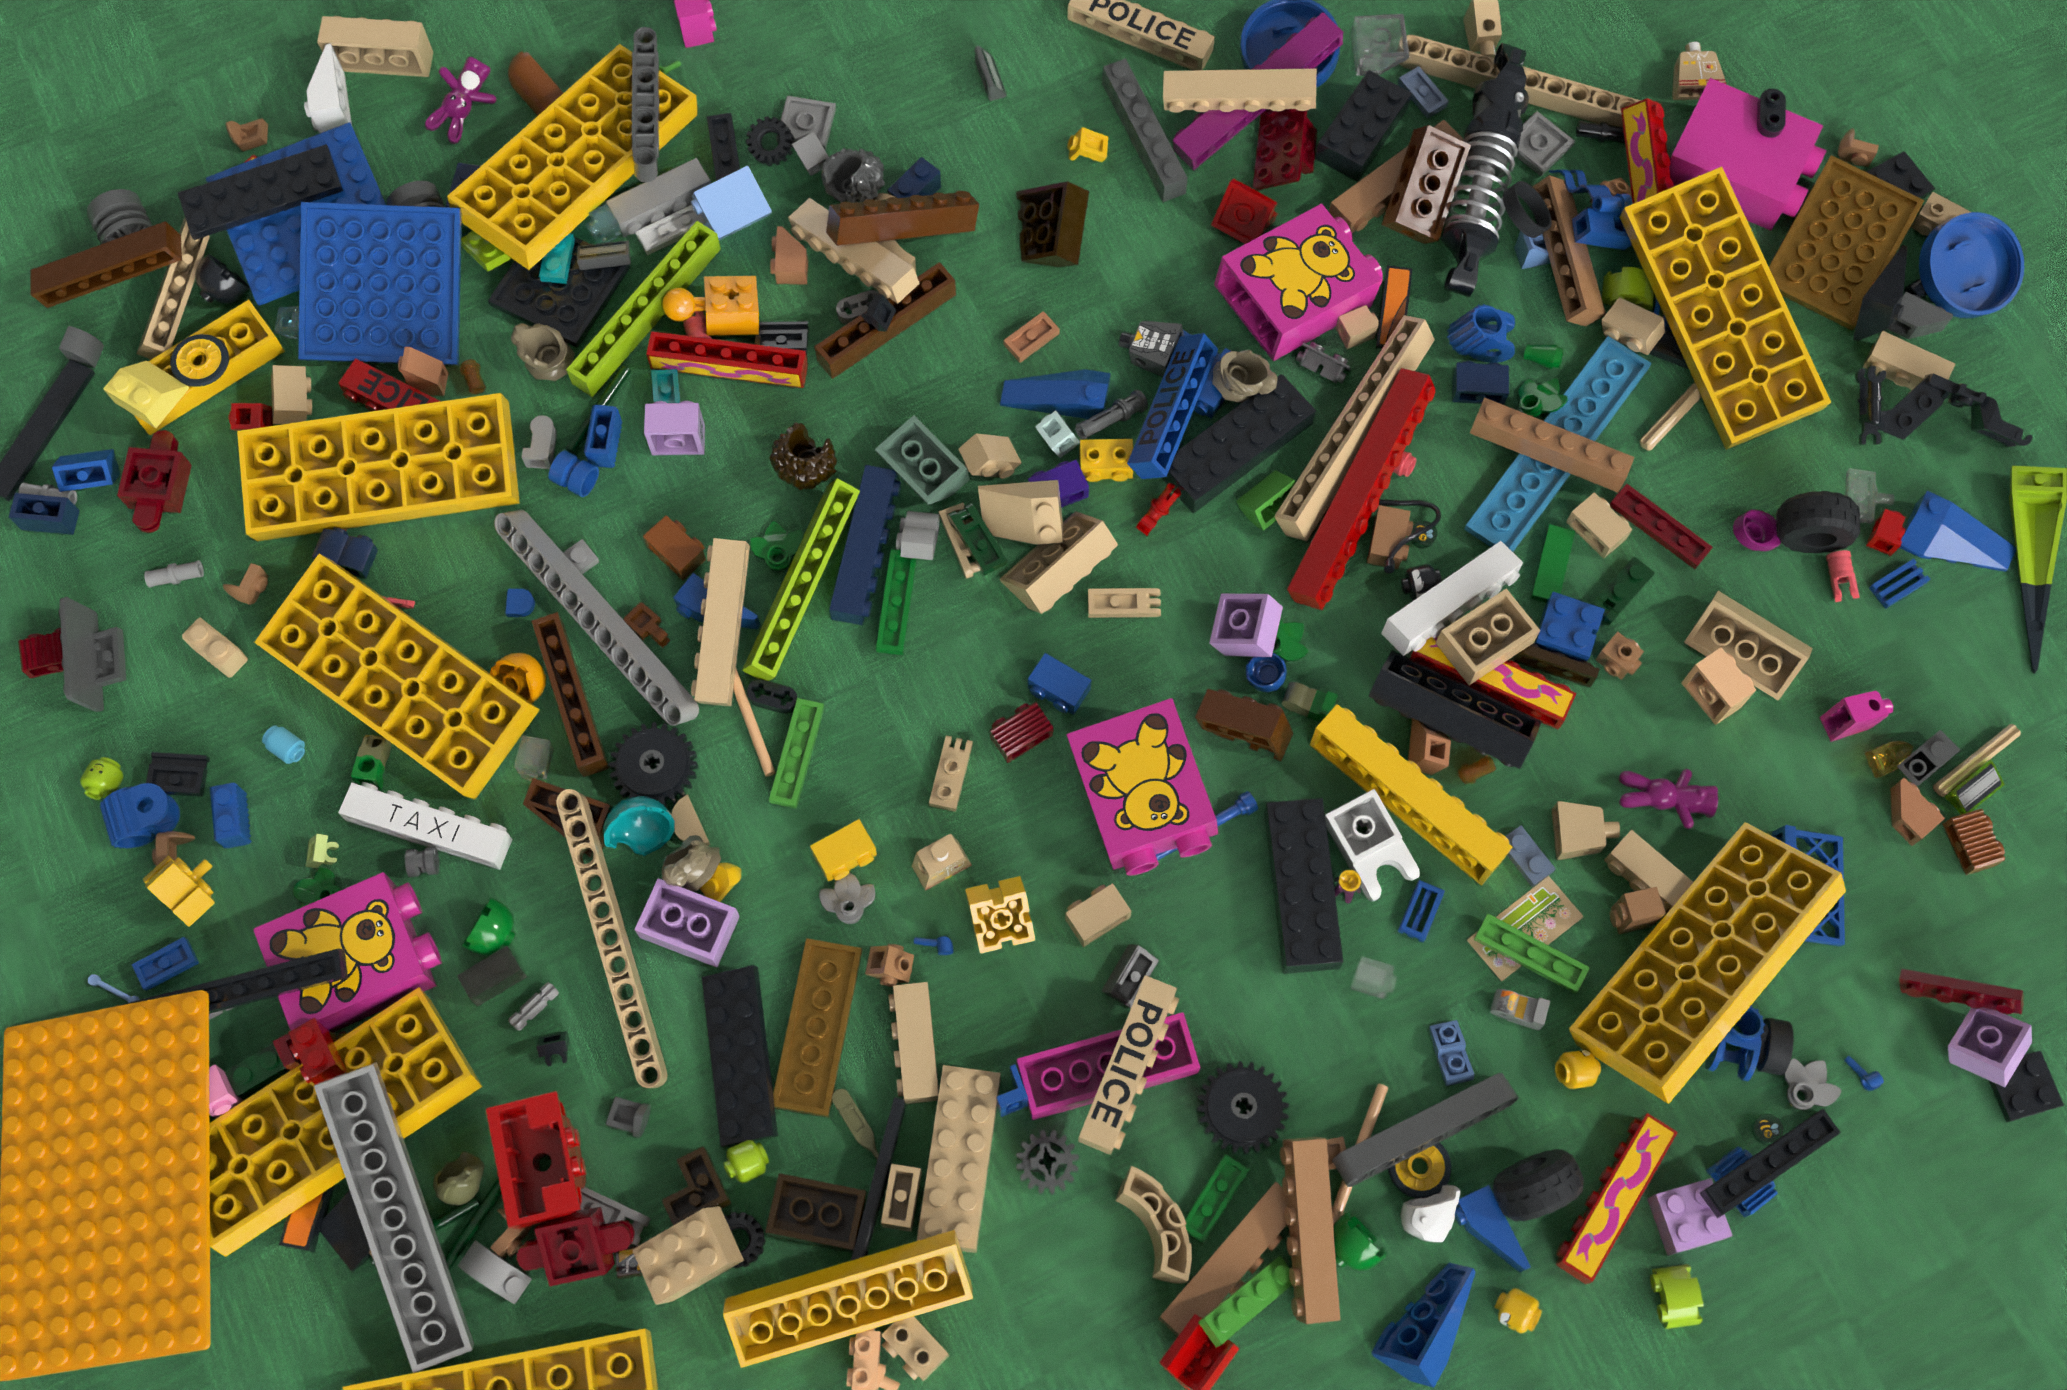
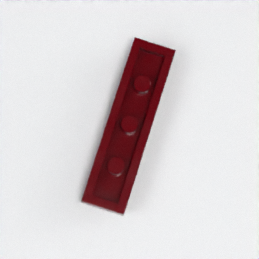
M1628 484L1622 488L1609 504L1612 509L1694 570L1713 548Z
M1901 969L1899 977L1901 993H1906L1911 997H1928L1943 1003L1955 1002L1966 1004L1975 1009L1983 1007L1997 1010L2003 1014L2015 1013L2022 1015L2024 1007L2023 990Z

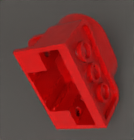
M554 1091L486 1108L508 1228L519 1229L559 1219L581 1210V1190L584 1189L586 1184V1166L581 1155L579 1132L577 1128L573 1127L571 1120L566 1117L565 1108L559 1100L558 1092ZM544 1156H550L552 1164L548 1170L542 1172L539 1162Z

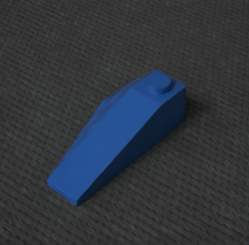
M1083 369L1005 380L1000 406L1050 414L1057 411L1059 415L1089 419L1105 410L1111 373Z
M1926 491L1915 504L1905 526L1906 530L1899 547L1920 558L1946 559V562L1950 563L1958 561L1970 563L1974 567L2005 572L2008 570L2016 551L2014 545L1960 507L1929 491Z
M1448 1263L1425 1287L1426 1293L1415 1304L1410 1302L1404 1308L1406 1310L1405 1315L1396 1324L1391 1322L1384 1329L1371 1352L1373 1357L1409 1381L1434 1388L1448 1363L1476 1273L1474 1268Z

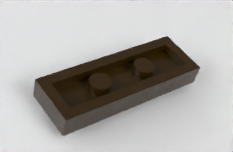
M1534 643L1516 654L1513 658L1515 663L1589 688L1597 679L1600 668L1594 667L1587 661H1576L1567 658L1563 653L1543 650Z

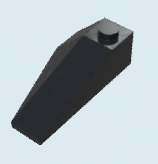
M1901 246L1863 297L1853 340L1860 341L1884 331L1890 327L1894 320L1900 319L1904 310V305H1901L1904 292L1908 246Z

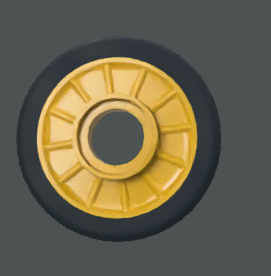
M207 334L193 335L184 339L174 349L170 360L171 370L174 376L185 385L193 387L206 386L215 382L224 374L229 363V353L225 344L218 338ZM197 356H206V361L202 365L197 366L193 364Z
M1440 1142L1388 1168L1389 1176L1397 1189L1413 1198H1428L1440 1193L1442 1186L1448 1184L1452 1170L1449 1154ZM1421 1158L1427 1163L1426 1173L1417 1174L1413 1171L1412 1162L1414 1159Z

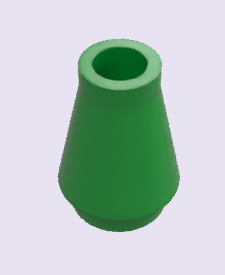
M1527 344L1524 359L1551 370L1553 368L1559 369L1564 348L1558 347V344Z

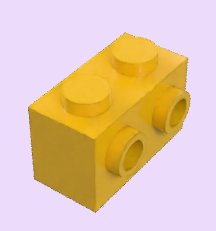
M1133 439L1080 440V468L1085 479L1089 482H1098L1102 479H1113L1114 481L1121 482L1133 479L1134 471L1127 464L1133 450Z
M860 819L810 845L812 854L828 882L833 879L840 880L849 874V870L858 865L859 867L868 865L874 860V856L877 855L876 847Z

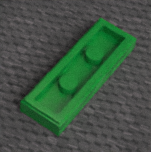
M1549 524L1531 599L1547 602L1552 592L1561 594L1575 535L1574 530Z
M1226 1153L1185 1217L1188 1235L1203 1245L1250 1170Z

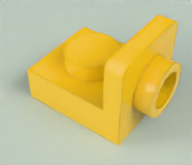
M1082 127L1068 141L1069 159L1074 161L1079 155L1102 163L1107 158L1108 136Z

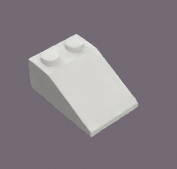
M326 44L306 91L308 102H304L306 115L311 117L313 128L315 131H319V133L349 122L352 125L345 73L332 45Z

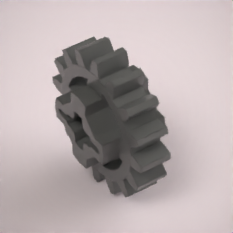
M1041 1130L1040 1138L1038 1139L1033 1134L1029 1135L1031 1143L1022 1142L1021 1147L1025 1152L1017 1153L1016 1155L1017 1159L1023 1161V1163L1016 1165V1170L1024 1171L1020 1176L1021 1182L1028 1179L1030 1181L1028 1189L1031 1190L1037 1186L1039 1187L1040 1195L1043 1194L1044 1189H1049L1050 1194L1054 1195L1055 1187L1057 1186L1060 1190L1064 1191V1182L1073 1183L1074 1178L1070 1173L1078 1172L1079 1168L1072 1164V1162L1079 1160L1078 1155H1071L1075 1145L1069 1144L1066 1146L1067 1136L1064 1135L1059 1140L1056 1138V1131L1054 1130L1050 1137H1046L1044 1130ZM1050 1144L1059 1147L1064 1154L1052 1150ZM1039 1146L1040 1151L1037 1156L1028 1159L1032 1150ZM1044 1150L1047 1151L1050 1161H1055L1051 1165L1050 1175L1045 1165L1039 1164L1043 1162ZM1067 1166L1064 1174L1056 1180L1055 1173L1057 1170ZM1031 1171L1040 1173L1044 1176L1045 1181L1035 1178Z

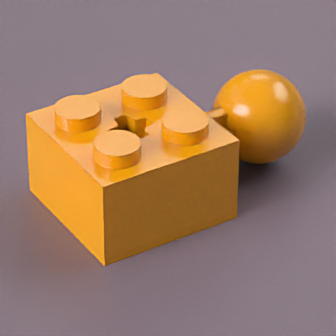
M756 276L704 277V297H694L691 292L684 288H674L668 291L663 298V310L674 321H685L695 311H705L707 336L759 335Z

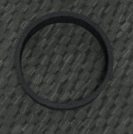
M1518 181L1504 191L1503 202L1505 209L1513 223L1522 233L1528 237L1536 238L1551 227L1552 220L1548 207L1540 194L1531 185L1524 181ZM1518 195L1530 207L1537 224L1524 211Z

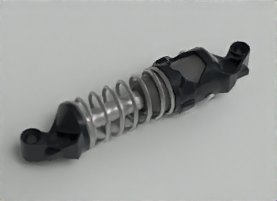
M1505 43L1499 45L1494 57V64L1497 65L1500 73L1496 78L1478 84L1474 91L1472 99L1473 120L1466 127L1463 139L1464 142L1471 145L1466 159V165L1469 170L1463 167L1461 176L1468 175L1473 177L1472 185H1464L1459 179V187L1456 188L1453 197L1455 202L1451 203L1449 209L1453 216L1446 219V226L1441 238L1444 246L1451 251L1457 261V266L1455 268L1452 267L1447 274L1444 289L1466 297H1470L1475 289L1478 279L1479 259L1494 253L1498 246L1499 235L1497 231L1502 225L1501 216L1504 214L1505 206L1503 196L1500 198L1496 192L1502 190L1504 192L1511 183L1512 177L1510 172L1513 171L1515 166L1513 158L1518 152L1521 133L1523 132V123L1520 116L1526 112L1529 102V96L1525 90L1526 74L1522 66L1526 50ZM1506 176L1505 184L1499 178ZM1493 180L1498 182L1501 187L1492 189ZM1463 189L1470 192L1469 199L1463 200L1458 198L1456 194L1459 190ZM1490 195L1498 200L1497 202L1488 204ZM1458 204L1467 206L1465 214L1454 212V206ZM1500 205L1499 213H1497L1492 207ZM1487 210L1495 215L1490 218H1485ZM1497 219V224L1494 228L1489 222Z

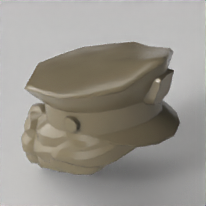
M524 323L514 326L511 340L517 346V355L525 362L524 366L535 379L556 381L568 374L566 369L573 362L575 353L564 341L559 331L539 323L531 327Z
M1251 350L1241 352L1230 351L1221 358V361L1216 362L1213 368L1212 384L1219 390L1225 400L1243 403L1252 395L1257 393L1262 395L1269 394L1276 389L1278 377L1274 372H1271L1268 361L1262 358L1261 355L1252 353Z
M698 835L689 836L678 849L665 857L661 872L663 875L662 879L668 885L683 886L687 890L697 891L712 878L721 861L719 847L707 846Z

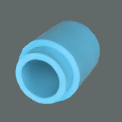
M274 725L263 735L262 743L265 744V748L286 764L299 761L305 753L304 741L284 727Z

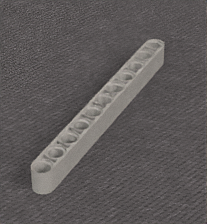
M521 509L498 514L494 520L497 533L665 722L675 726L694 720L699 713V707L694 698L530 515Z

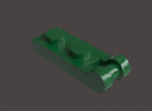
M968 503L959 512L953 511L947 514L951 525L957 531L983 576L1007 565L1005 555L973 503ZM968 518L972 521L966 525L963 523Z
M1633 557L1591 603V605L1605 609L1602 621L1609 626L1648 583L1655 572L1636 557ZM1606 602L1611 607H1613V609L1610 610L1603 604Z

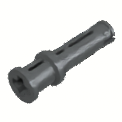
M1136 389L1130 393V396L1115 400L1110 408L1076 424V433L1079 438L1084 440L1117 421L1125 422L1131 418V415L1147 410V399L1140 390Z

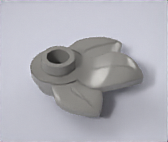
M851 873L840 880H836L834 889H821L819 892V898L824 909L836 913L837 918L846 924L858 922L863 915L864 908L872 904L875 899L874 885L866 884L860 886L856 876ZM848 907H854L850 911L845 910Z
M1795 1058L1790 1061L1789 1067L1785 1072V1079L1789 1085L1787 1099L1794 1108L1807 1110L1814 1105L1826 1107L1837 1100L1841 1094V1089L1826 1083L1827 1068L1825 1061L1811 1062L1804 1067ZM1798 1091H1801V1092L1804 1093V1095H1805V1100H1804V1101L1798 1099V1097H1797V1092H1798Z

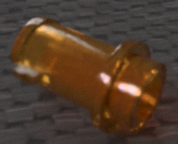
M474 359L462 362L460 372L465 376L469 392L472 395L480 394L486 389L479 371L481 366Z
M1486 755L1470 765L1463 764L1461 769L1458 770V774L1464 784L1469 783L1472 785L1476 782V779L1494 772L1496 767L1492 758Z

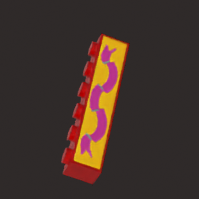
M1648 98L1621 108L1633 204L1674 187L1673 181L1670 178L1669 166L1671 162L1666 147L1667 134L1663 123L1664 110L1660 103Z
M651 331L646 353L651 369H677L679 373L804 388L808 369L806 351L654 331Z
M1430 637L1421 649L1412 652L1410 659L1530 715L1557 730L1565 721L1577 694L1571 691L1568 686L1548 681L1542 674L1528 672L1510 660L1505 661L1468 685L1437 646L1436 641L1438 637Z
M1648 1113L1640 1118L1635 1117L1627 1129V1132L1630 1133L1626 1143L1621 1141L1613 1153V1156L1616 1157L1612 1167L1607 1166L1599 1178V1181L1602 1182L1597 1192L1593 1190L1584 1204L1588 1207L1584 1216L1578 1215L1570 1228L1574 1233L1569 1242L1564 1240L1556 1252L1559 1259L1555 1265L1586 1285L1594 1281L1678 1133Z

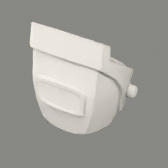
M1443 1185L1441 1192L1428 1198H1415L1403 1203L1401 1223L1404 1230L1423 1241L1443 1242L1454 1222L1460 1189L1453 1185Z

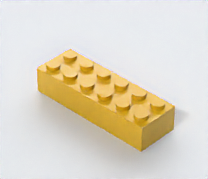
M249 300L190 335L207 334L221 340L229 353L227 369L218 380L209 385L200 387L188 386V391L157 428L135 416L149 435H152L285 351ZM179 343L148 362L176 378L171 370L170 360L174 349ZM197 356L193 364L197 366L202 365L206 361V356Z

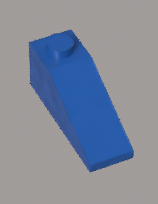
M692 573L673 598L677 606L676 610L687 619L692 617L698 622H704V615H701V603L703 599L707 598V588H704V580ZM743 606L741 627L758 629L761 626L758 616Z
M1489 1185L1459 1199L1454 1216L1460 1226L1464 1225L1466 1231L1518 1272L1531 1268Z

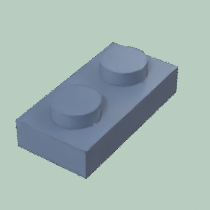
M1419 66L1399 77V86L1412 93L1410 99L1427 119L1448 106L1449 101Z
M1522 825L1505 836L1513 847L1507 855L1531 887L1556 870Z

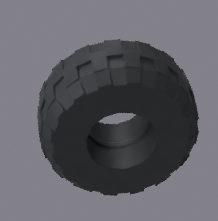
M1829 491L1800 493L1786 499L1777 510V537L1785 547L1793 551L1815 554L1835 552L1852 545L1860 534V508L1851 497L1845 496L1842 493Z
M1553 1149L1531 1155L1505 1168L1494 1178L1492 1190L1501 1211L1506 1217L1516 1222L1528 1221L1550 1214L1578 1198L1583 1191L1584 1178L1572 1154L1563 1149Z

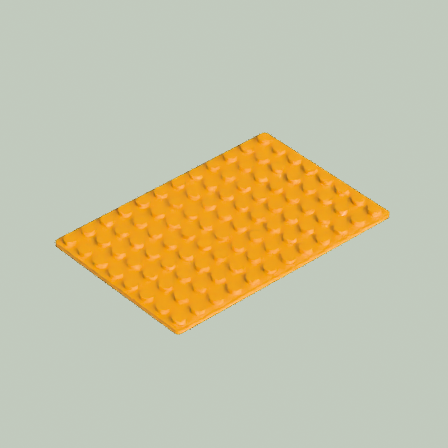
M198 990L6 1028L4 1031L0 1176V1381L17 1380L207 1350L210 1347L208 992Z

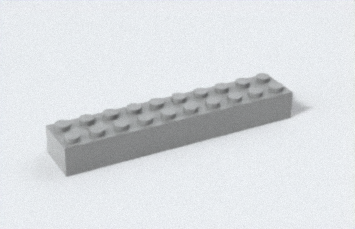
M377 1062L314 1085L413 1373L471 1351L474 1341Z

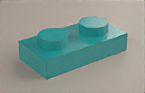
M568 234L543 257L539 274L541 282L567 283L575 241L573 234Z
M677 369L651 370L653 402L680 403Z

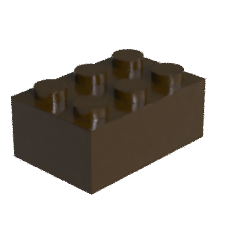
M779 1173L766 1233L770 1237L853 1253L868 1194L866 1190Z

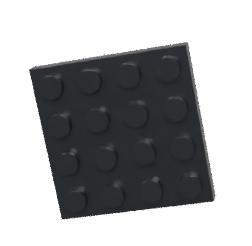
M574 237V248L566 284L541 282L539 274L542 259L530 270L514 261L489 298L488 303L491 307L531 326L538 323L548 325L559 331L566 343L578 348L631 267L630 265L580 270L577 263L578 246L591 244Z

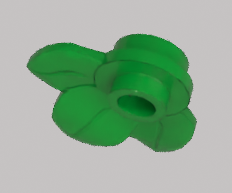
M1557 378L1538 386L1534 381L1527 379L1519 388L1518 393L1521 399L1518 408L1520 412L1536 417L1542 412L1551 413L1559 410L1566 404L1568 397L1559 394L1560 385Z
M773 521L766 529L764 538H751V550L755 556L764 559L770 569L781 571L790 565L792 556L796 554L803 539V533L801 530H795L787 534L778 523ZM776 556L783 557L782 561L779 562L774 561V558Z
M1280 618L1274 644L1276 649L1273 650V653L1286 661H1296L1305 657L1308 654V649L1299 643L1304 633V624L1298 622L1283 624Z
M318 868L314 879H301L293 887L294 896L302 902L299 909L341 891L336 886L334 873L326 868Z

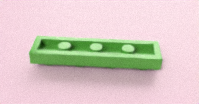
M797 698L769 797L770 803L797 809L825 708L823 703Z
M1488 913L1473 939L1574 994L1578 993L1590 967Z
M1281 1256L1273 1259L1198 1321L1215 1347L1227 1341L1291 1286L1289 1278L1290 1268Z

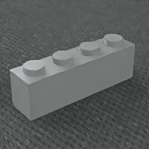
M695 158L656 177L651 182H645L607 200L606 203L613 221L624 238L690 206L693 200V193L711 184V181L698 159Z

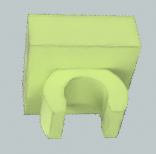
M316 834L309 840L306 867L318 868L323 863L326 865L336 863L337 858L329 857L327 849L336 850L339 848V844L336 842L327 843L328 835Z

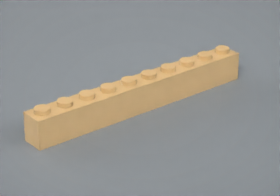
M1404 315L1275 514L1274 517L1285 536L1304 541L1309 539L1338 492L1400 369L1404 368L1415 371L1435 341L1425 319Z

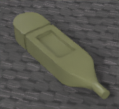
M836 1090L832 1095V1101L857 1142L872 1152L874 1157L878 1159L879 1153L876 1150L872 1129L847 1090Z

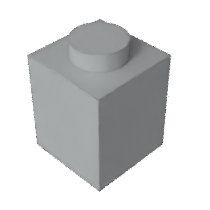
M814 131L810 134L804 133L800 135L792 145L808 173L812 176L822 170V164L829 156Z

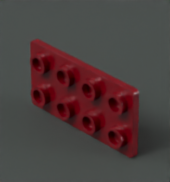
M1266 109L1261 113L1253 188L1256 191L1299 182L1301 172L1304 175L1313 173L1317 129L1307 118V111H1299L1297 109L1273 111Z

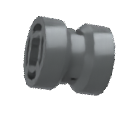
M427 847L421 852L416 849L406 850L405 867L408 877H418L421 873H427L428 875L439 874L440 862L436 847Z

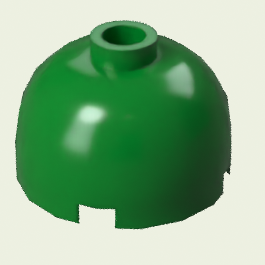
M490 897L473 924L470 935L465 938L462 947L479 955L494 954L502 946L508 948L516 935L515 932L511 931L514 925V918L509 908L500 901Z
M1349 1211L1344 1212L1333 1224L1336 1263L1342 1268L1348 1265L1354 1270L1365 1271L1377 1265L1388 1255L1383 1246L1378 1249L1374 1245L1377 1238L1358 1218L1353 1216L1350 1219Z

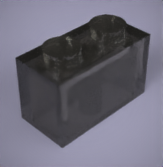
M508 946L457 975L468 997L476 1006H480L528 977L516 955Z

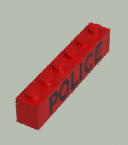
M356 358L338 383L344 392L343 396L347 400L355 404L360 402L371 412L441 402Z

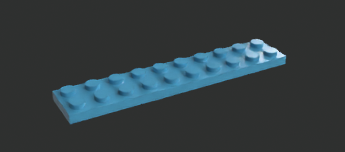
M1607 336L1564 395L1568 397L1566 404L1559 410L1551 412L1544 421L1596 441L1652 363ZM1519 454L1466 524L1464 530L1490 547L1501 541L1514 552L1571 474Z

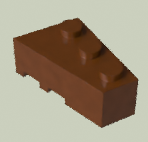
M1207 689L1195 716L1201 729L1232 742L1237 738L1251 743L1249 749L1256 752L1259 747L1274 753L1273 759L1282 762L1293 736V731L1281 707L1271 703L1267 705L1260 704L1247 696L1239 698L1222 689H1218V691Z
M533 778L523 805L566 838L556 803L558 795L566 789ZM576 796L568 800V810H573L577 806L578 799ZM586 797L603 850V825L613 806ZM580 823L575 828L576 837H580L585 833L586 826L584 823ZM587 850L585 852L587 856L593 859L594 855L592 850Z

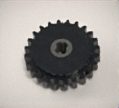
M656 722L652 723L650 729H647L645 724H641L642 731L639 732L632 728V736L622 735L625 741L623 744L616 742L615 746L619 750L618 753L611 752L612 759L616 761L609 763L610 769L614 771L610 773V777L613 781H616L613 785L616 790H621L622 798L645 796L659 801L665 807L667 800H671L674 804L677 803L675 796L679 794L681 797H684L683 789L685 787L689 789L693 787L689 779L697 778L696 773L692 771L698 768L697 761H693L697 758V754L695 751H691L694 748L692 742H686L687 737L684 733L678 736L679 731L676 727L669 731L666 723L662 725L661 729L658 728ZM656 762L657 768L651 769V763Z
M1239 1061L1235 1069L1228 1063L1226 1065V1072L1217 1068V1078L1209 1075L1207 1080L1211 1085L1203 1084L1201 1090L1206 1095H1199L1197 1099L1200 1103H1204L1203 1106L1197 1107V1113L1204 1114V1117L1199 1119V1124H1207L1208 1127L1203 1133L1205 1135L1210 1133L1214 1135L1211 1141L1213 1144L1218 1140L1223 1142L1221 1145V1150L1223 1151L1227 1146H1231L1232 1154H1236L1238 1148H1242L1244 1155L1248 1154L1249 1148H1253L1255 1153H1259L1260 1144L1266 1149L1269 1148L1270 1141L1268 1139L1271 1138L1277 1141L1279 1136L1275 1131L1283 1132L1285 1126L1280 1121H1287L1289 1115L1282 1113L1283 1110L1289 1108V1103L1282 1102V1099L1287 1096V1092H1279L1278 1089L1282 1082L1273 1083V1072L1267 1076L1263 1074L1264 1066H1261L1257 1071L1254 1070L1253 1062H1250L1248 1068H1244L1242 1061ZM1241 1102L1246 1103V1108L1250 1109V1112L1247 1110L1245 1114H1241L1240 1108L1236 1107V1105L1239 1106Z

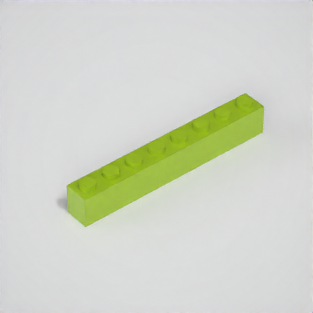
M699 221L693 224L566 369L574 386L590 397L596 394L665 314L662 306L665 294L674 288L687 289L721 250L717 233Z
M838 478L827 485L742 671L757 679L766 681L776 677L860 490Z

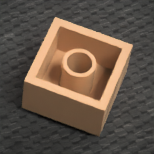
M1722 647L1695 664L1681 682L1715 725L1739 710L1756 691L1751 678L1741 672L1736 666L1733 656L1726 653Z

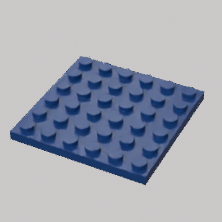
M350 122L206 177L207 183L327 144L344 191L312 201V203L386 205ZM301 205L227 229L258 306L300 290Z
M301 202L298 359L304 361L353 362L356 358L366 363L398 364L400 356L404 354L405 347H411L443 361L444 365H459L461 209Z

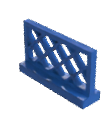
M1784 825L1772 832L1773 837L1797 850L1799 849L1796 846V838L1804 839L1811 847L1805 854L1810 855L1814 851L1824 864L1841 872L1844 881L1842 836L1796 830V826ZM1822 843H1834V855L1831 858L1819 847ZM1844 894L1836 902L1835 909L1831 912L1829 911L1806 938V942L1840 947L1845 945ZM1827 921L1835 928V938L1828 937L1820 928Z

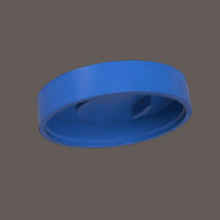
M1271 0L1266 2L1251 14L1242 31L1241 59L1244 69L1251 70L1254 66L1265 62L1273 50L1284 46L1288 38L1292 34H1298L1304 29L1306 23L1312 17H1318L1324 12L1337 25L1335 19L1326 8L1312 0ZM1340 47L1314 68L1316 69V88L1326 82L1334 72L1339 59Z
M1980 212L1965 213L1942 222L1928 235L1919 257L1920 279L1925 292L1936 306L1942 307L1958 318L1981 317L2002 309L2017 294L2024 276L2023 251L2013 231L1998 218Z

